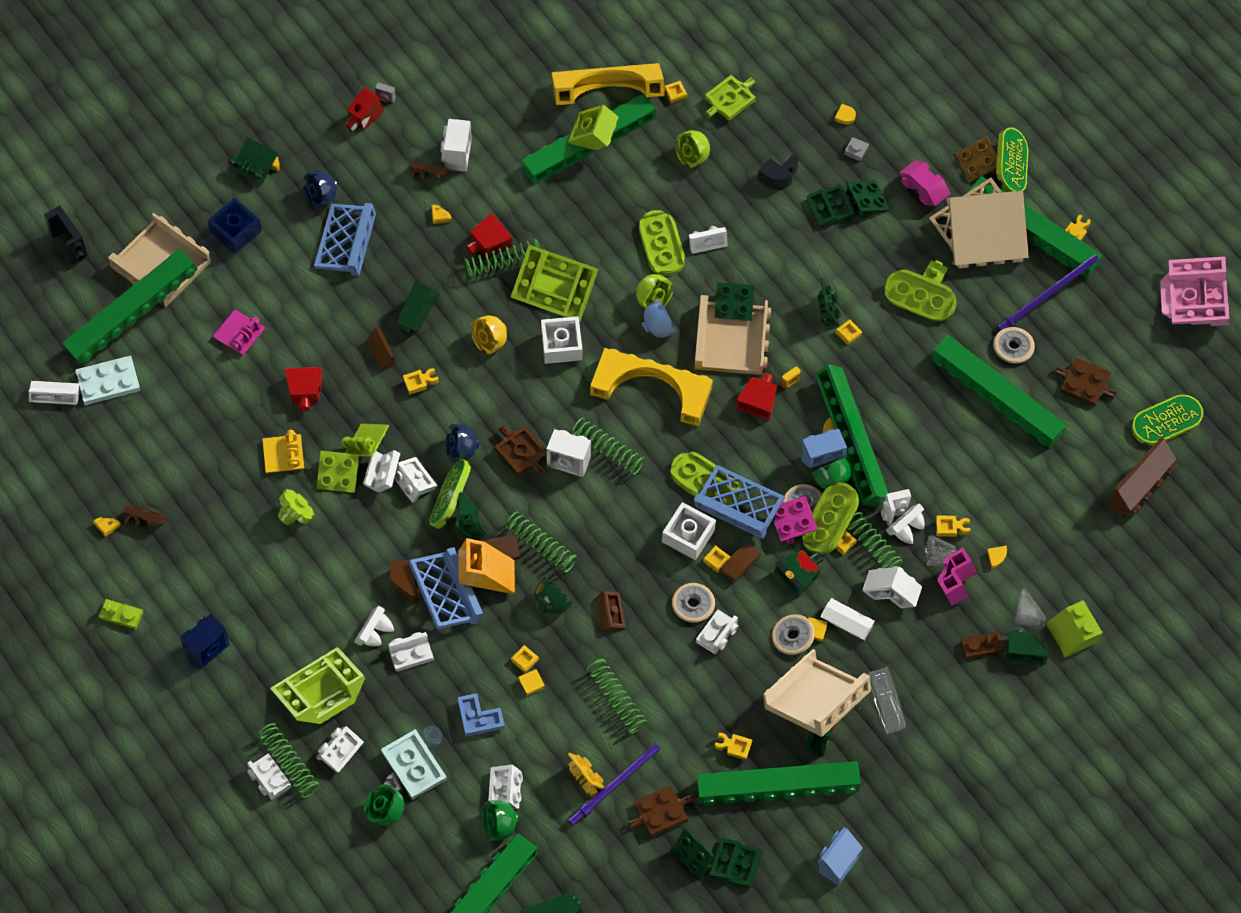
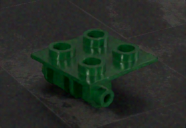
M247 137L237 157L233 156L230 161L232 163L231 170L262 185L278 152Z
M876 180L846 182V193L849 195L850 201L853 203V207L856 208L859 217H867V212L890 210Z
M820 278L822 290L819 291L817 297L821 321L824 326H830L832 322L840 326L838 318H841L838 307H836V302H838L837 294L831 290L829 283Z
M717 282L714 318L752 321L754 285Z
M460 492L457 503L458 515L455 520L456 527L469 539L476 540L478 537L486 536L487 529L478 521L479 508Z
M685 827L672 852L700 880L704 872H708L712 868L711 860L714 855Z

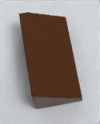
M376 327L367 342L381 370L394 366V355L380 327Z
M516 535L483 541L511 559L520 558Z
M602 591L596 597L602 632L626 629L620 593Z

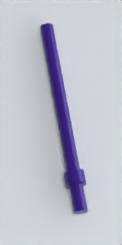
M657 743L652 745L589 802L583 803L578 808V811L567 820L568 823L574 826L580 819L586 818L597 804L661 749Z

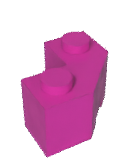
M913 161L899 172L903 185L906 188L917 189L920 195L919 198L924 205L936 206L951 194L944 179L939 174L935 176L929 171L930 166L926 162Z
M964 548L946 557L944 569L937 580L951 606L969 597L962 582L977 574Z

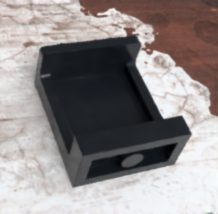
M59 205L44 214L51 237L54 239L63 234L68 240L65 243L70 263L73 265L84 260L88 254L83 237L62 207Z

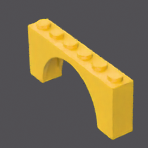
M659 63L552 72V85L556 105L574 104L576 97L586 91L611 86L633 88L644 93L646 97L665 96L664 78Z
M604 348L590 386V395L609 400L612 392L626 380L640 376L655 377L671 385L679 395L682 403L681 422L699 427L712 390L713 379L705 375L692 374L688 370L675 369L670 365H661L650 359L644 360L633 354L620 353L616 349Z

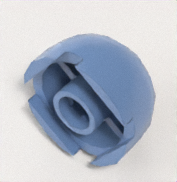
M660 299L647 306L643 315L645 322L642 323L647 333L651 332L658 338H664L676 333V329L672 327V321L663 304L661 305Z

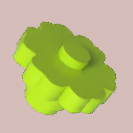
M286 489L279 497L280 504L283 507L280 509L278 517L284 524L290 525L296 520L302 524H307L314 516L313 509L308 505V502L293 490Z

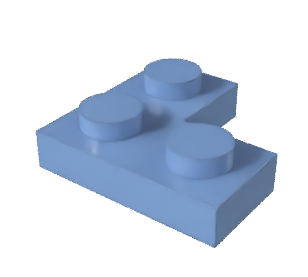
M477 693L458 697L465 736L505 729L501 708L481 711Z

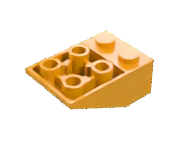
M466 538L458 550V583L514 594V560L486 542Z

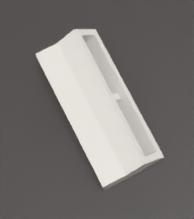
M31 381L29 402L77 405L80 386L77 383Z
M832 598L820 616L829 623L864 641L874 624V620Z

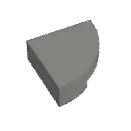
M393 772L386 778L384 784L395 788L401 793L403 792L395 772Z

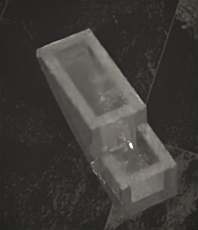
M888 667L869 672L874 702L887 734L906 729L901 705Z

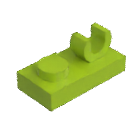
M937 260L935 262L930 261L923 276L941 283L948 268Z
M106 599L99 614V619L136 630L142 618L143 610Z

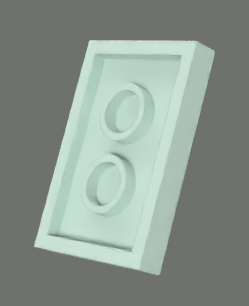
M131 356L76 369L85 405L140 391Z
M416 729L381 749L383 756L412 800L447 780L446 775Z

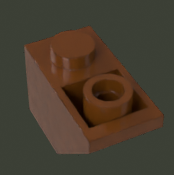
M410 560L391 561L390 577L392 588L410 603L416 604V596H420L419 586L415 585V576L409 565Z

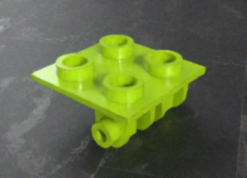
M360 424L353 438L345 437L342 439L341 444L347 449L345 453L373 457L389 425Z
M320 451L317 489L355 493L357 469L360 462L358 460L359 455Z

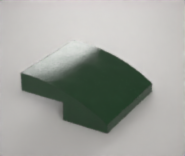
M841 183L824 191L822 188L806 196L820 227L836 224L856 216Z
M721 838L709 875L724 882L751 889L763 851L761 848L742 845L740 841Z

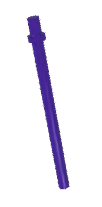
M1094 254L1012 316H1007L1005 321L997 326L998 329L1001 331L1009 326H1014L1017 320L1099 261L1098 257Z

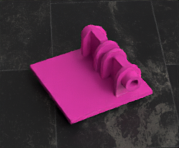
M235 309L213 335V338L244 355L265 330V327L259 324L260 320L257 317L249 318Z
M806 496L782 503L773 518L780 541H786L787 544L793 543L794 538L818 530Z

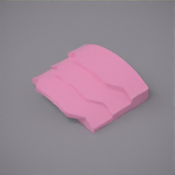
M1225 257L1169 260V273L1160 281L1162 314L1172 319V324L1230 325Z

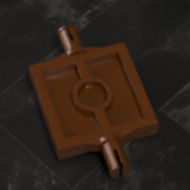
M1077 357L1072 367L1068 370L1059 366L1055 370L1056 374L1065 377L1060 392L1090 405L1096 406L1103 394L1114 399L1117 391L1107 388V381L1111 372Z
M502 425L498 431L505 438L495 446V451L518 477L530 469H533L538 476L543 475L545 470L539 465V462L547 457L545 447L525 425L513 432H510L505 425Z
M671 785L634 801L639 817L628 821L629 827L632 830L643 825L651 838L688 822L683 806L693 803L694 800L691 794L679 799Z

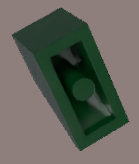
M1022 630L1009 631L1006 651L1007 661L1046 664L1048 652L1030 633Z

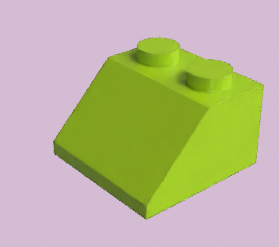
M605 105L579 112L568 142L593 150L608 147L613 131L616 128L618 116Z
M1084 600L1065 608L1046 623L1049 632L1064 657L1099 643L1103 633Z

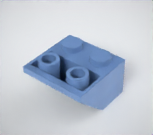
M828 430L823 434L811 435L803 439L802 462L809 468L846 458L847 446L840 430Z
M845 827L841 832L837 831L833 835L830 847H825L819 855L820 860L818 861V872L838 886L861 856L863 849Z

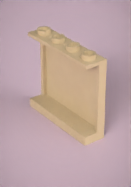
M1023 191L946 198L951 221L954 256L952 265H957L958 268H967L972 263H976V266H986L987 262L994 261V264H1005V260L1012 259V263L1023 262V258H1029Z
M153 213V221L118 256L112 253L108 259L111 268L133 284H136L171 254L181 248L198 270L192 278L186 279L177 290L170 292L160 302L166 308L211 263L210 253L205 247L197 245L190 236L186 237L183 235L178 227H172L168 224L164 217H159Z
M701 295L694 370L762 375L763 368H767V357H764V352H768L769 341L765 340V335H769L770 324H766L767 319L771 317V308H768V301L765 300V306L753 305L752 321L714 318L716 302H708V296Z
M813 649L783 677L779 678L770 689L766 690L763 694L765 709L822 737L871 691L870 676L865 673L859 678L850 676L817 660L816 651Z

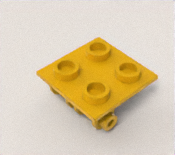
M288 430L285 436L263 438L266 473L304 469L301 434L297 435L294 430Z
M568 753L573 760L568 764L569 770L576 777L577 781L581 780L579 784L583 785L582 787L587 795L595 796L598 793V788H605L602 785L603 779L599 774H594L590 769L592 765L587 758Z

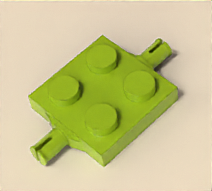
M730 75L705 94V99L712 105L710 109L705 111V114L710 118L718 112L728 121L732 120L756 101V97L748 89L755 84V80L750 77L742 83Z

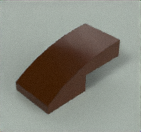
M746 542L725 562L720 571L733 582H736L760 558L761 553Z

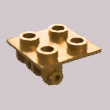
M988 136L955 153L969 183L987 173L996 175L997 155Z

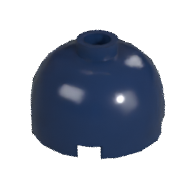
M323 171L305 174L303 181L306 180V185L303 186V191L310 205L314 204L315 209L329 205L336 196V181Z
M451 424L448 428L451 429V433L446 435V454H451L449 461L457 462L460 459L467 461L475 454L476 449L479 448V439L476 438V434L469 426Z

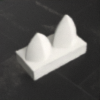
M711 225L708 231H694L689 235L692 254L728 246L725 227L717 228Z
M920 503L912 506L886 529L887 533L890 536L895 534L901 541L913 544V535L908 524L917 529H924V517L921 513L924 508Z
M377 606L372 610L354 641L359 646L363 644L373 647L380 646L381 639L374 628L384 632L394 631L391 621L383 614L385 609Z

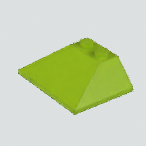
M528 245L511 298L567 318L579 317L580 322L599 269Z
M337 647L270 689L297 721L321 724L355 703L365 677Z

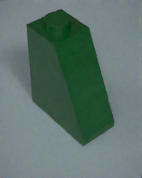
M415 281L397 320V323L401 325L400 329L409 333L412 330L418 332L440 293Z
M568 893L520 910L518 913H582V903L574 895L571 897Z

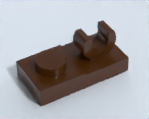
M410 161L409 167L415 168L411 172V178H415V174L420 172V180H424L426 177L424 170L431 172V176L442 178V175L447 176L449 170L448 168Z
M126 505L123 511L129 514L125 519V523L129 524L133 517L136 519L135 526H140L142 519L147 520L146 523L149 525L158 526V524L165 523L167 515L134 505Z
M999 631L961 639L966 660L1004 652L1005 650Z

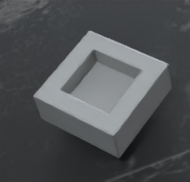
M377 83L375 91L379 99L383 102L393 103L396 98L395 87Z
M852 137L844 155L861 162L868 150L869 144Z

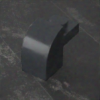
M792 154L782 166L769 158L759 169L758 180L772 189H783L790 186L793 175L798 170V157Z

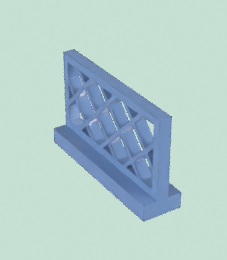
M365 203L364 206L331 204L314 264L315 269L351 272L354 276L360 275L376 216L372 203ZM335 210L344 211V214L338 218L334 216ZM355 212H361V215L355 220L350 216ZM348 217L351 222L342 227L339 222ZM337 224L340 229L331 234L330 228ZM355 226L357 228L356 232L349 236L346 230ZM344 232L347 238L338 243L335 238ZM333 239L336 245L327 250L325 247L326 243ZM351 241L352 247L345 251L341 246ZM340 248L343 253L334 258L331 253ZM328 255L332 259L326 264L321 263V260ZM344 257H347V265H339L337 263Z
M716 465L702 491L694 498L696 508L764 539L767 533L766 530L785 497ZM719 472L727 476V480L716 483L715 478ZM737 481L743 483L744 488L733 491L731 483ZM729 484L731 492L720 495L718 487ZM716 488L718 496L712 498L705 496L708 490ZM757 489L760 491L761 496L750 499L748 491ZM746 492L748 500L737 503L735 495ZM733 496L735 504L728 506L723 504L722 499ZM774 497L778 499L775 505L767 507L766 498ZM763 500L765 508L754 511L752 503ZM750 504L752 512L745 514L740 512V506ZM767 512L768 517L763 523L756 519L757 514Z
M454 547L447 549L445 553L409 561V565L437 629L468 622L471 625L479 622L483 612L472 587L458 583V555ZM442 559L445 566L444 569L434 565V561ZM422 564L428 567V570L424 573L418 570L416 565ZM432 569L440 573L439 579L428 575L429 570ZM442 575L451 579V586L440 581ZM425 579L435 584L433 590L425 586ZM437 585L448 590L445 596L435 591ZM449 592L456 594L459 601L456 602L448 598ZM432 595L442 600L440 606L432 603ZM444 602L455 607L453 612L442 608ZM458 608L464 611L467 617L461 618L454 613ZM439 612L450 617L449 620L440 622Z

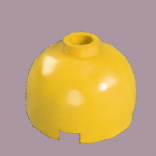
M487 315L472 322L471 327L474 326V331L471 332V336L480 351L484 349L486 351L485 354H491L503 347L507 339V329L501 320L495 316Z

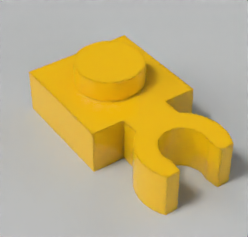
M1079 215L1076 224L1071 222L1065 231L1082 241L1087 233L1085 229L1089 227L1091 220L1088 219L1086 223H1082V215Z
M434 368L427 370L425 374L418 370L403 375L409 395L426 390L428 383L434 385L439 382L438 377H430L435 374Z
M937 516V536L956 537L957 532L964 535L970 534V528L963 527V525H969L970 519L963 518L960 521H956V516Z
M724 733L718 734V739H722L724 743H715L716 749H728L727 755L742 760L747 759L752 744L751 739L733 734L732 739H729Z

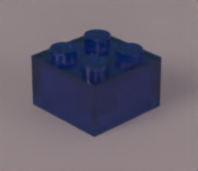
M236 198L232 199L207 220L209 231L234 254L262 232L260 219Z
M211 613L207 617L201 618L193 629L187 630L180 639L184 654L200 670L230 646L226 628Z

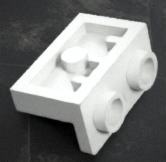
M393 450L383 455L376 451L373 457H370L363 484L376 492L391 488L400 453Z
M416 457L397 464L394 479L412 503L417 501L419 495L435 490L436 483Z
M909 489L886 494L883 509H881V516L883 521L886 520L888 526L892 525L894 515L899 516L907 511L911 498Z
M717 610L696 638V643L716 655L719 649L723 650L728 642L726 639L729 635H734L739 627L737 625L738 617L734 615L731 618Z
M426 632L414 633L404 639L397 638L388 644L389 653L396 672L434 661Z
M347 726L337 727L330 735L332 739L328 743L325 742L318 749L319 754L316 757L318 760H323L336 773L340 772L364 743Z
M269 753L255 763L251 761L247 763L249 768L247 770L248 775L253 781H258L260 784L258 788L264 796L268 795L271 800L291 788L290 782Z
M514 765L491 767L488 801L502 800L509 803L513 809H519V802L521 801L520 787L523 780L521 771Z

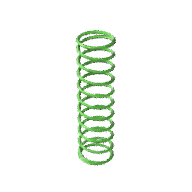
M534 238V246L539 248L538 242ZM519 243L522 252V261L520 260L516 252L515 245H513L515 253V263L510 256L508 247L506 246L508 255V265L504 260L500 248L499 252L501 256L502 266L499 265L495 257L494 251L492 250L495 269L492 267L487 253H485L488 271L485 269L480 255H478L481 266V273L477 269L473 257H471L473 262L474 275L471 272L468 260L465 258V266L469 277H475L476 271L478 272V274L481 275L483 269L485 270V272L488 273L490 267L492 270L495 271L496 263L500 269L503 268V262L507 267H509L510 260L514 265H516L517 258L521 263H523L525 252L523 250L522 244Z
M580 418L572 429V435L579 436L584 425L589 423V429H587L583 436L587 437L590 429L595 427V432L589 438L591 442L596 433L601 431V436L595 442L593 449L599 445L602 437L607 435V440L601 446L599 453L605 449L608 441L613 439V444L607 450L605 457L611 453L614 445L619 443V448L613 454L611 461L617 457L620 449L625 447V452L619 458L617 465L623 461L626 453L631 451V456L624 464L623 469L629 465L633 456L638 455L629 473L632 472V475L640 470L645 460L644 457L639 458L638 453L633 454L632 449L627 450L626 445L621 446L620 441L615 442L614 437L609 438L608 433L603 434L601 429L597 430L595 425L591 426V423L585 422L584 418ZM583 419V421H582L580 427H579L578 430L573 434V431H574L575 427H576L577 424ZM643 459L640 467L634 472L637 464Z
M856 510L852 519L856 514L861 515L860 519L853 522L848 530L853 529L860 520L865 519V524L857 528L853 535H857L866 525H870L869 530L860 535L858 541L874 530V535L868 538L862 546L868 545L875 536H880L879 541L872 544L867 552L872 551L879 542L884 541V546L875 551L872 557H876L885 547H889V551L877 560V563L884 560L889 553L894 552L893 558L886 561L882 568L887 567L895 558H899V560L895 561L888 568H891L894 564L900 567L903 562L900 556H896L895 551H890L891 546L886 545V540H881V535L876 534L877 530L871 529L872 524L867 523V519L862 518V513Z
M514 512L508 518L505 529L511 530L517 519L522 517V522L513 532V535L519 532L523 523L528 521V527L522 531L519 539L525 536L529 527L534 526V531L525 540L526 544L531 540L534 533L540 530V535L532 542L531 548L545 534L546 538L538 546L536 552H539L544 547L548 539H552L551 544L545 549L542 556H546L552 545L557 543V549L552 552L548 561L554 558L558 549L563 548V553L556 559L554 566L560 562L566 552H569V557L560 566V570L563 569L564 573L568 572L575 564L577 556L571 555L570 550L565 551L564 546L559 547V542H553L552 537L547 538V533H542L540 528L536 529L535 524L530 525V521L524 520L523 515L519 516V512ZM517 513L516 518L506 527L509 520ZM575 557L572 565L565 571L568 563Z
M605 659L594 661L587 668L588 673L592 672L590 677L598 675L604 668H609V671L596 678L594 683H599L608 674H613L612 679L603 682L598 689H603L612 680H617V684L606 689L603 695H607L617 686H621V690L609 696L607 701H611L621 692H625V696L612 703L611 707L618 706L625 698L630 699L629 703L619 707L615 713L622 712L630 704L634 705L633 709L622 714L619 719H625L633 711H638V714L625 721L623 726L631 724L637 717H642L641 721H638L628 729V733L632 734L642 729L646 725L647 720H644L643 715H639L640 710L635 709V703H630L631 697H626L627 691L622 690L623 685L618 684L619 680L614 678L615 674L610 672V667L606 666ZM598 662H602V664L594 670L588 671L592 665ZM643 721H645V723L639 729L635 730L641 725Z
M275 723L263 727L258 733L259 739L267 737L274 729L278 730V733L268 737L263 742V745L271 743L278 735H282V739L272 743L268 747V751L278 747L282 741H286V745L275 750L272 757L281 754L286 747L291 748L289 752L282 754L276 760V763L284 761L290 753H295V757L285 761L281 765V769L288 767L295 759H299V763L288 768L285 775L295 771L299 765L304 766L302 770L294 773L289 778V781L298 778L303 771H308V775L298 779L294 783V787L301 785L308 777H312L311 782L304 784L298 790V793L302 792L301 797L303 798L312 795L319 788V783L314 781V776L309 775L310 771L305 769V764L301 763V758L296 757L297 753L292 751V746L288 745V740L283 739L284 735L279 733L280 730L276 727ZM274 725V727L265 730L263 733H261L268 726ZM287 754V756H285L282 760L278 761L281 757ZM314 785H317L316 788L310 794L303 796V793L307 789Z

